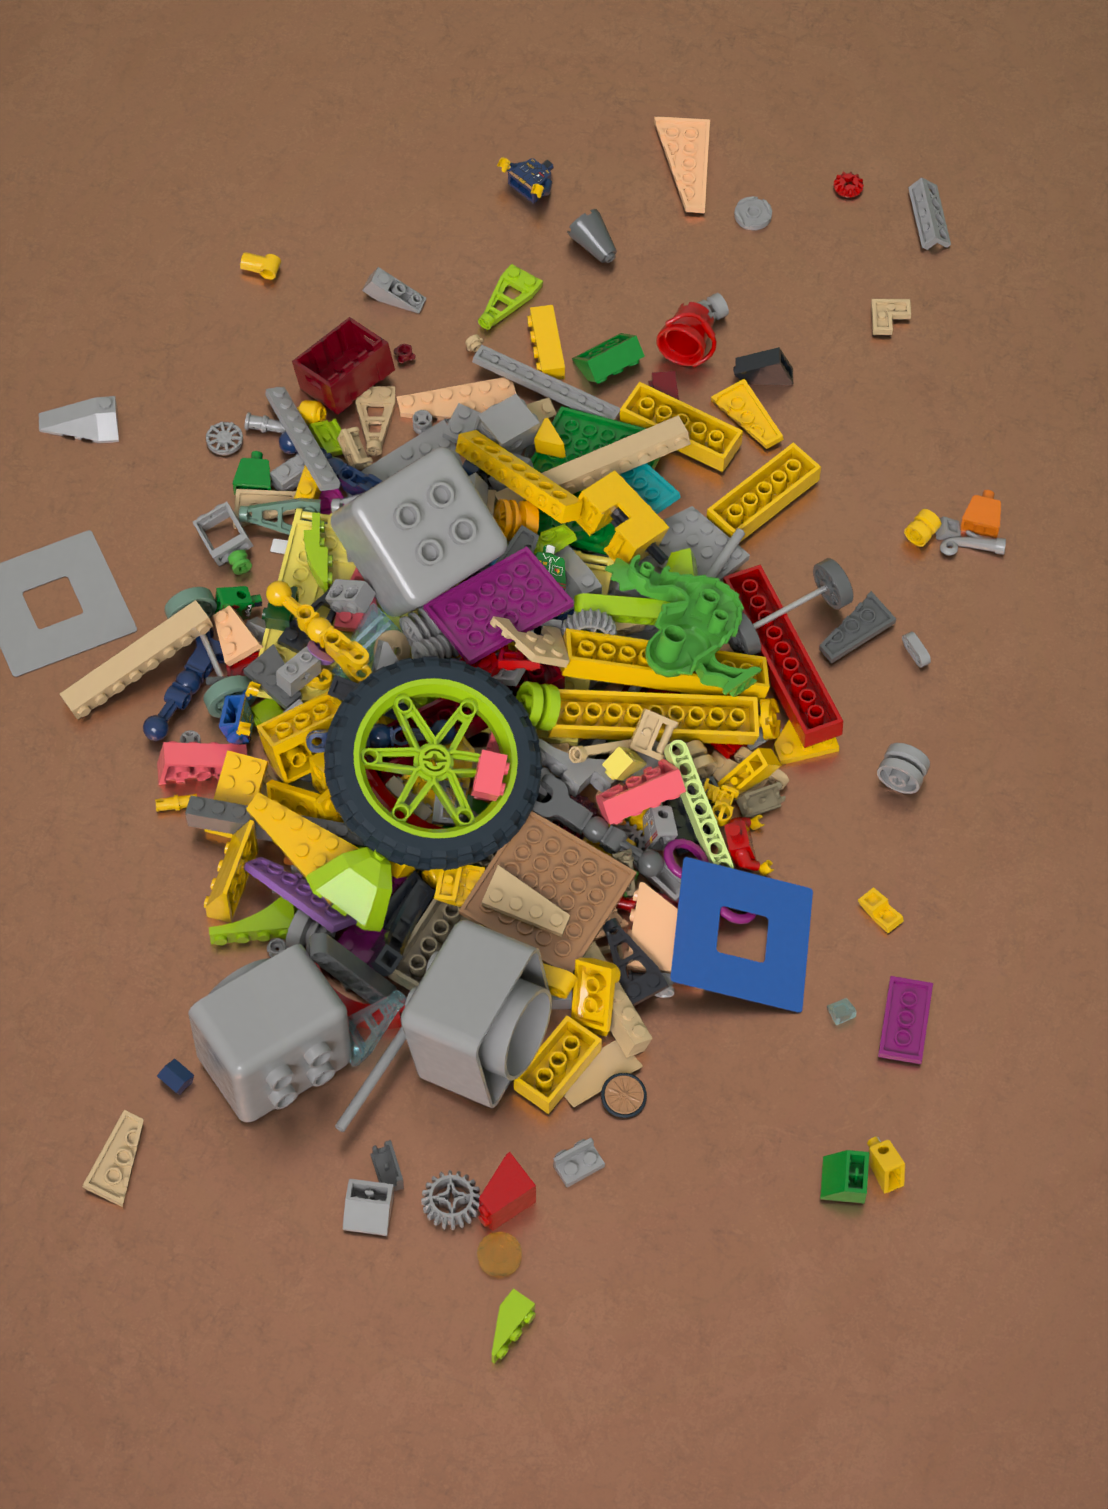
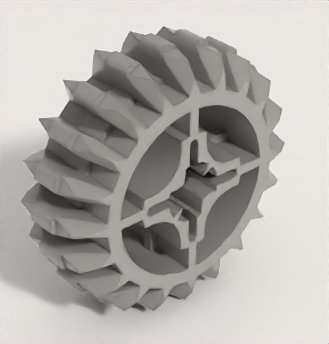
M591 608L589 611H584L583 609L581 612L574 611L573 615H568L567 619L563 620L561 626L562 637L566 628L617 635L616 624L612 616H608L606 612L601 613L599 609L596 611H592Z
M449 1170L448 1175L445 1176L443 1172H440V1178L438 1179L433 1176L432 1183H426L427 1190L422 1191V1196L424 1197L421 1199V1203L424 1205L423 1212L428 1213L427 1218L429 1221L434 1219L435 1226L442 1223L444 1230L447 1228V1225H451V1229L454 1230L456 1224L463 1228L464 1221L470 1224L472 1222L471 1217L476 1218L478 1216L476 1210L479 1207L480 1188L479 1186L475 1187L476 1181L474 1179L469 1181L468 1174L461 1177L460 1171H457L456 1175H452V1171ZM447 1187L445 1192L438 1193L441 1189ZM455 1187L463 1189L467 1194L457 1191ZM450 1193H452L454 1198L453 1207H451V1202H449ZM465 1204H468V1205L466 1206V1208H464L462 1211L456 1213V1211H457L458 1208L464 1207ZM436 1206L445 1208L449 1213L440 1211Z

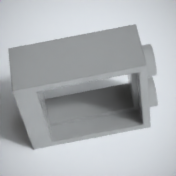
M228 502L217 505L212 511L199 516L197 520L193 521L194 526L218 566L228 562V556L232 552L237 550L246 551L253 547L252 542ZM231 517L240 534L215 549L205 531Z

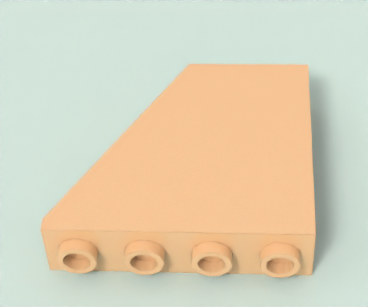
M640 882L639 889L637 888L633 896V901H637L636 909H631L630 921L633 922L632 930L628 929L627 934L658 966L661 973L671 974L678 909L648 885ZM630 946L629 950L624 951L623 959L633 954ZM635 960L627 964V970L646 973V968L639 961Z

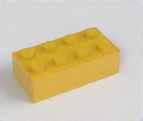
M566 1016L539 1048L525 1072L514 1080V1090L549 1114L600 1053L602 1039L569 1016Z

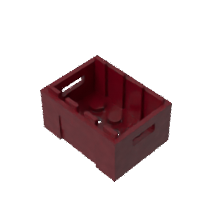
M351 317L347 318L292 361L300 389L317 401H320L336 414H340L365 391L395 371L389 343Z

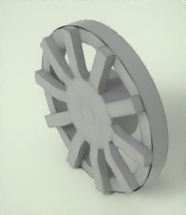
M222 421L210 427L206 433V443L212 452L228 455L236 452L241 447L243 434L241 429L234 423ZM209 437L217 438L209 441ZM233 440H239V442L236 444ZM217 442L218 445L216 446V448L213 447L212 444ZM220 446L225 447V450H219Z

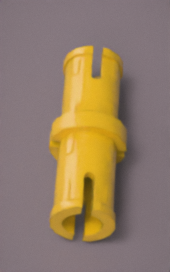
M197 793L184 796L176 794L174 797L155 799L156 811L174 809L180 811L182 808H187L190 796H197Z

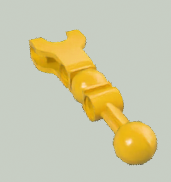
M274 581L269 584L266 590V598L269 603L274 606H284L297 618L298 627L305 631L310 640L320 643V647L325 648L327 654L340 665L350 680L359 683L372 673L367 665L370 661L369 653L361 644L351 641L339 630L335 629L328 619L320 617L318 612H314L312 606L308 604L300 605L291 597L292 590L288 583ZM361 670L366 674V677L360 678L356 673Z

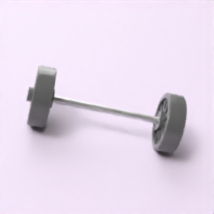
M826 558L815 564L813 567V577L818 589L754 624L742 612V621L738 627L736 637H731L728 641L732 650L735 653L756 656L761 651V643L756 629L820 594L835 609H841L852 603L854 597L853 589L842 567L831 558Z

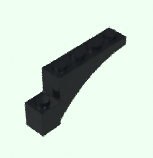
M417 879L372 946L371 950L374 951V954L367 965L382 976L391 975L404 957L403 953L407 942L423 911L435 894L433 888L422 880Z

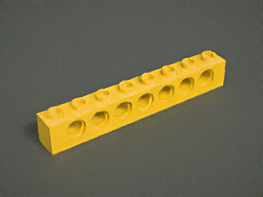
M474 430L458 435L455 452L561 524L579 520L583 504L582 500L479 431Z

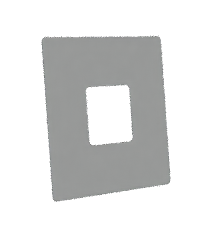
M90 530L0 563V648L12 675L15 677L137 631L135 622L93 532ZM68 577L83 609V613L43 629L37 628L23 597V592L53 580Z

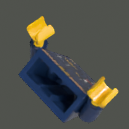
M500 158L497 166L502 167V172H508V184L533 204L541 196H548L550 194L553 184L550 171L554 169V166L549 160L544 161L542 164L533 158L523 162L511 163L507 158Z

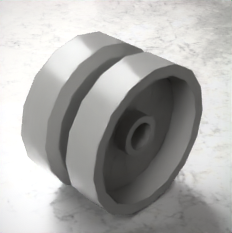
M893 743L888 747L884 759L877 769V776L881 782L895 791L906 794L916 793L923 783V777L930 768V760L921 750L905 743Z

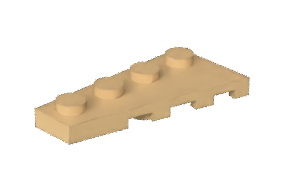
M499 865L481 903L482 906L534 925L562 937L570 919L568 913Z
M126 1110L122 1112L83 1184L84 1189L123 1207L144 1119Z

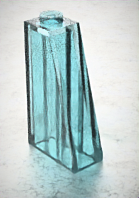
M372 603L366 613L363 614L350 638L351 641L358 642L368 651L370 661L367 665L374 660L373 649L377 638L388 630L400 631L375 603ZM336 663L332 672L339 677L350 680L340 665ZM359 670L356 675L358 676L362 671Z

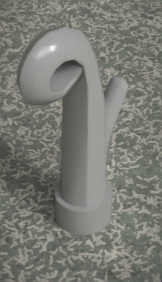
M967 530L966 534L970 537H951L944 540L940 545L941 552L948 556L955 554L958 551V546L993 551L995 554L1004 555L1006 539L987 538Z

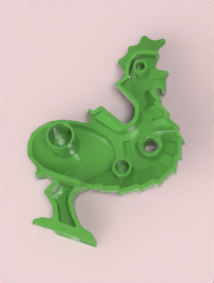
M639 554L631 560L630 564L620 558H616L614 564L606 566L605 571L613 574L611 580L619 583L620 591L636 589L641 595L670 602L662 604L661 612L655 623V627L659 631L648 641L645 649L646 661L656 674L669 678L682 674L692 675L695 671L702 684L720 687L723 689L724 695L729 693L732 697H736L756 683L757 680L752 677L760 673L761 668L751 667L749 669L730 667L721 664L715 657V653L724 644H727L731 637H736L738 627L742 621L744 607L739 599L740 594L729 588V585L719 581V578L707 577L706 575H680L678 572H669L671 569L669 566L664 567L661 574L654 571L655 567L650 562H643L640 567L638 565L641 558Z

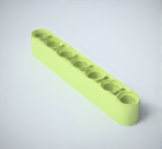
M674 740L665 747L664 754L666 760L678 769L680 765L687 768V775L681 774L686 792L680 794L699 845L706 853L709 863L723 864L725 867L734 869L733 862L688 747L682 740ZM672 746L679 748L680 754L678 756L673 754ZM688 785H692L694 787V795L688 793ZM696 805H700L702 807V815L696 813ZM704 824L710 827L709 835L703 831ZM712 844L718 848L717 855L711 852L710 847Z

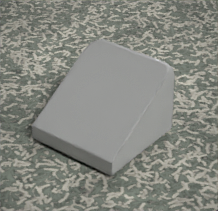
M944 516L940 518L941 527L936 532V539L946 540L951 537H961L958 520Z

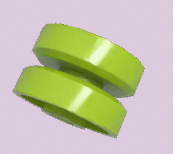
M524 682L517 692L516 699L522 702L529 713L532 725L537 730H552L558 720L561 706L558 687L550 684L540 685L537 682Z

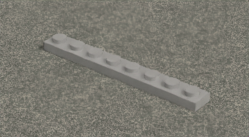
M481 345L473 357V363L572 409L612 420H617L620 415L621 408L484 345Z
M285 387L266 389L265 396L319 490L339 489V479Z

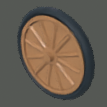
M618 1073L609 1077L603 1084L601 1099L606 1110L612 1115L620 1118H629L642 1111L646 1104L647 1092L644 1084L638 1077L629 1073Z

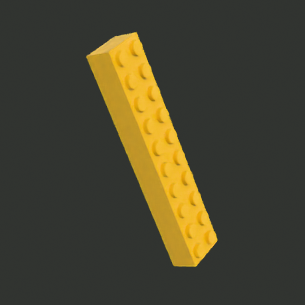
M566 628L563 635L570 661L566 668L561 667L562 676L696 695L731 696L729 693L724 695L723 689L720 687L702 684L695 671L692 675L682 674L669 678L656 674L646 661L645 649L649 640ZM721 650L715 653L718 662L730 667L749 669L751 667L761 668V672L752 677L757 680L756 683L737 696L757 697L758 703L760 699H765L770 688L766 657Z
M558 689L561 698L560 713L552 730L548 731V737L629 740L632 738L645 708L678 722V726L674 728L669 742L674 740H682L683 742L700 740L702 743L754 745L759 737L757 697L746 696L732 697ZM662 723L655 739L656 741L661 740L667 724Z

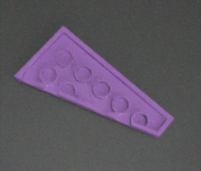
M263 857L245 863L244 870L296 906L297 909L310 916L311 919L321 924L328 931L333 933L357 923L350 915L344 916L331 907L324 897L320 899L313 894L308 881L302 879V874L297 872L294 874L284 871V866Z

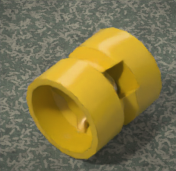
M922 509L914 517V521L910 522L904 529V534L911 543L923 547L941 527V520L934 512Z

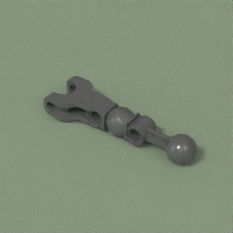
M545 774L542 777V788L551 795V800L546 803L535 801L532 809L533 812L550 822L557 821L580 835L583 832L589 842L600 843L599 847L610 854L631 848L634 861L637 862V867L644 876L653 877L663 870L664 861L658 852L653 850L643 852L626 841L628 836L625 832L613 825L609 827L604 818L592 817V812L571 799L568 795V788L563 781L550 774Z

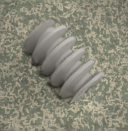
M444 634L416 641L411 647L413 659L422 658V656H438L439 658L444 659L445 657L450 659L451 656L457 657L459 655L458 651Z

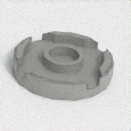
M755 196L745 197L737 203L734 217L741 227L753 231L760 230L771 222L772 208L764 199L761 200Z

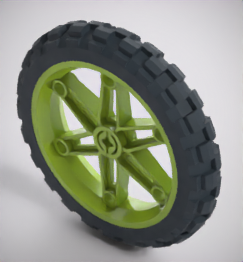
M422 656V658L415 659L407 658L395 661L391 665L383 666L372 672L349 692L336 711L328 730L324 750V773L326 786H328L330 798L336 812L340 814L350 832L363 842V845L372 851L376 849V852L388 858L387 860L399 865L412 866L414 869L429 871L431 869H458L465 865L475 864L496 853L519 832L528 819L541 785L542 753H540L539 738L535 726L532 725L529 719V713L522 702L515 698L512 694L513 692L503 682L493 678L491 673L480 667L470 666L465 661L453 658L443 659L438 656ZM438 697L458 702L460 706L435 737L411 699ZM398 704H406L408 706V710L402 711L398 707ZM393 708L409 747L365 748L368 736L374 725L387 711ZM462 708H469L472 711V714H464ZM475 713L490 728L499 746L500 754L508 755L506 762L510 763L508 774L503 775L502 783H506L503 796L499 795L497 801H492L477 817H474L457 779L475 777L477 768L453 769V759L478 762L479 753L456 750ZM411 717L428 742L419 747L407 720ZM458 720L462 725L451 746L447 749L440 742ZM371 755L375 761L369 763L364 759V756ZM382 757H414L413 766L382 762ZM431 759H434V762L437 764L436 766H433L432 762H430ZM365 769L411 775L391 813L379 802L373 793ZM419 776L427 781V783L412 803L407 805L404 802ZM446 778L460 805L457 808L454 807L439 782ZM432 788L456 827L426 829L408 824L406 821ZM402 811L405 818L398 819L394 812ZM459 815H466L469 822H461Z

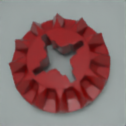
M843 171L841 175L836 176L833 186L839 195L855 197L862 192L864 184L863 179L859 178V174L854 175L852 172L845 173Z

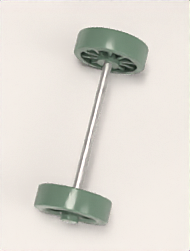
M192 587L180 591L170 598L165 605L164 612L167 619H169L196 600L210 619L217 609V603L209 589ZM206 634L200 635L217 676H224ZM241 675L230 676L219 680L209 687L203 697L209 714L213 717L221 718L225 696L241 695L244 690H247L251 679ZM252 696L248 701L249 706L253 704L256 696Z

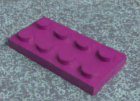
M890 976L878 1057L916 1064L922 1063L933 983Z

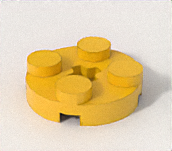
M774 698L760 699L761 715H758L759 728L763 730L764 740L776 739L779 737L781 730V720H777L776 713H780L777 701Z

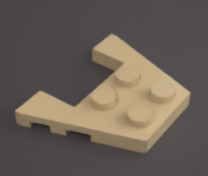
M493 616L490 624L494 628L500 627L503 630L501 634L506 639L514 640L516 642L515 647L530 661L567 667L570 660L560 628L544 625L541 630L543 636L531 631L527 633L518 632L509 619Z

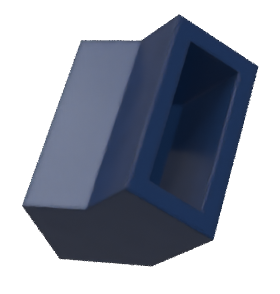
M173 1059L164 1066L157 1077L174 1092L181 1095L193 1083L194 1074L178 1060Z

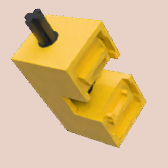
M615 470L581 491L578 498L583 501L579 520L575 521L589 536L611 522L616 532L609 545L603 551L614 562L616 558H620L630 564L631 560L638 554L641 556L640 561L651 555L659 565H663L669 559L659 548L669 526Z

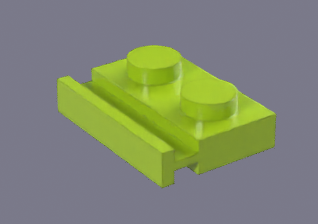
M336 419L330 422L326 420L310 424L309 430L319 447L324 448L327 454L331 453L332 457L343 454L337 440L342 429Z

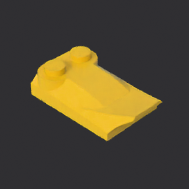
M595 958L575 959L574 975L577 977V981L573 986L571 1018L592 1033L607 1037L611 1025L615 984L620 980V970L613 963Z

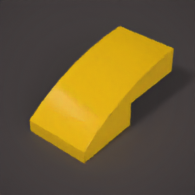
M874 887L858 899L859 904L868 915L887 933H890L904 922L903 916L891 907L888 899Z

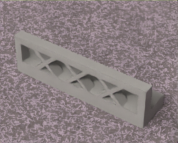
M920 178L908 189L922 248L928 250L936 243L948 248L951 245L938 187L936 184Z

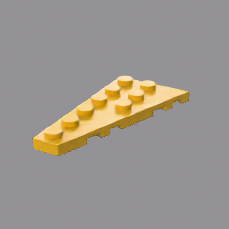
M257 792L246 808L249 815L271 837L272 841L280 847L304 877L342 853L360 849ZM325 898L326 902L331 906L332 902Z

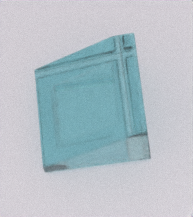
M847 998L827 1005L836 1025L856 1017L857 1011Z

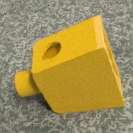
M879 1137L869 1139L867 1142L869 1147V1165L884 1194L903 1187L905 1163L891 1141L885 1140L881 1142Z

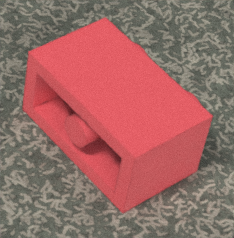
M482 749L478 759L471 796L497 801L499 795L503 796L506 784L502 783L503 775L508 774L510 763L506 762L508 755Z

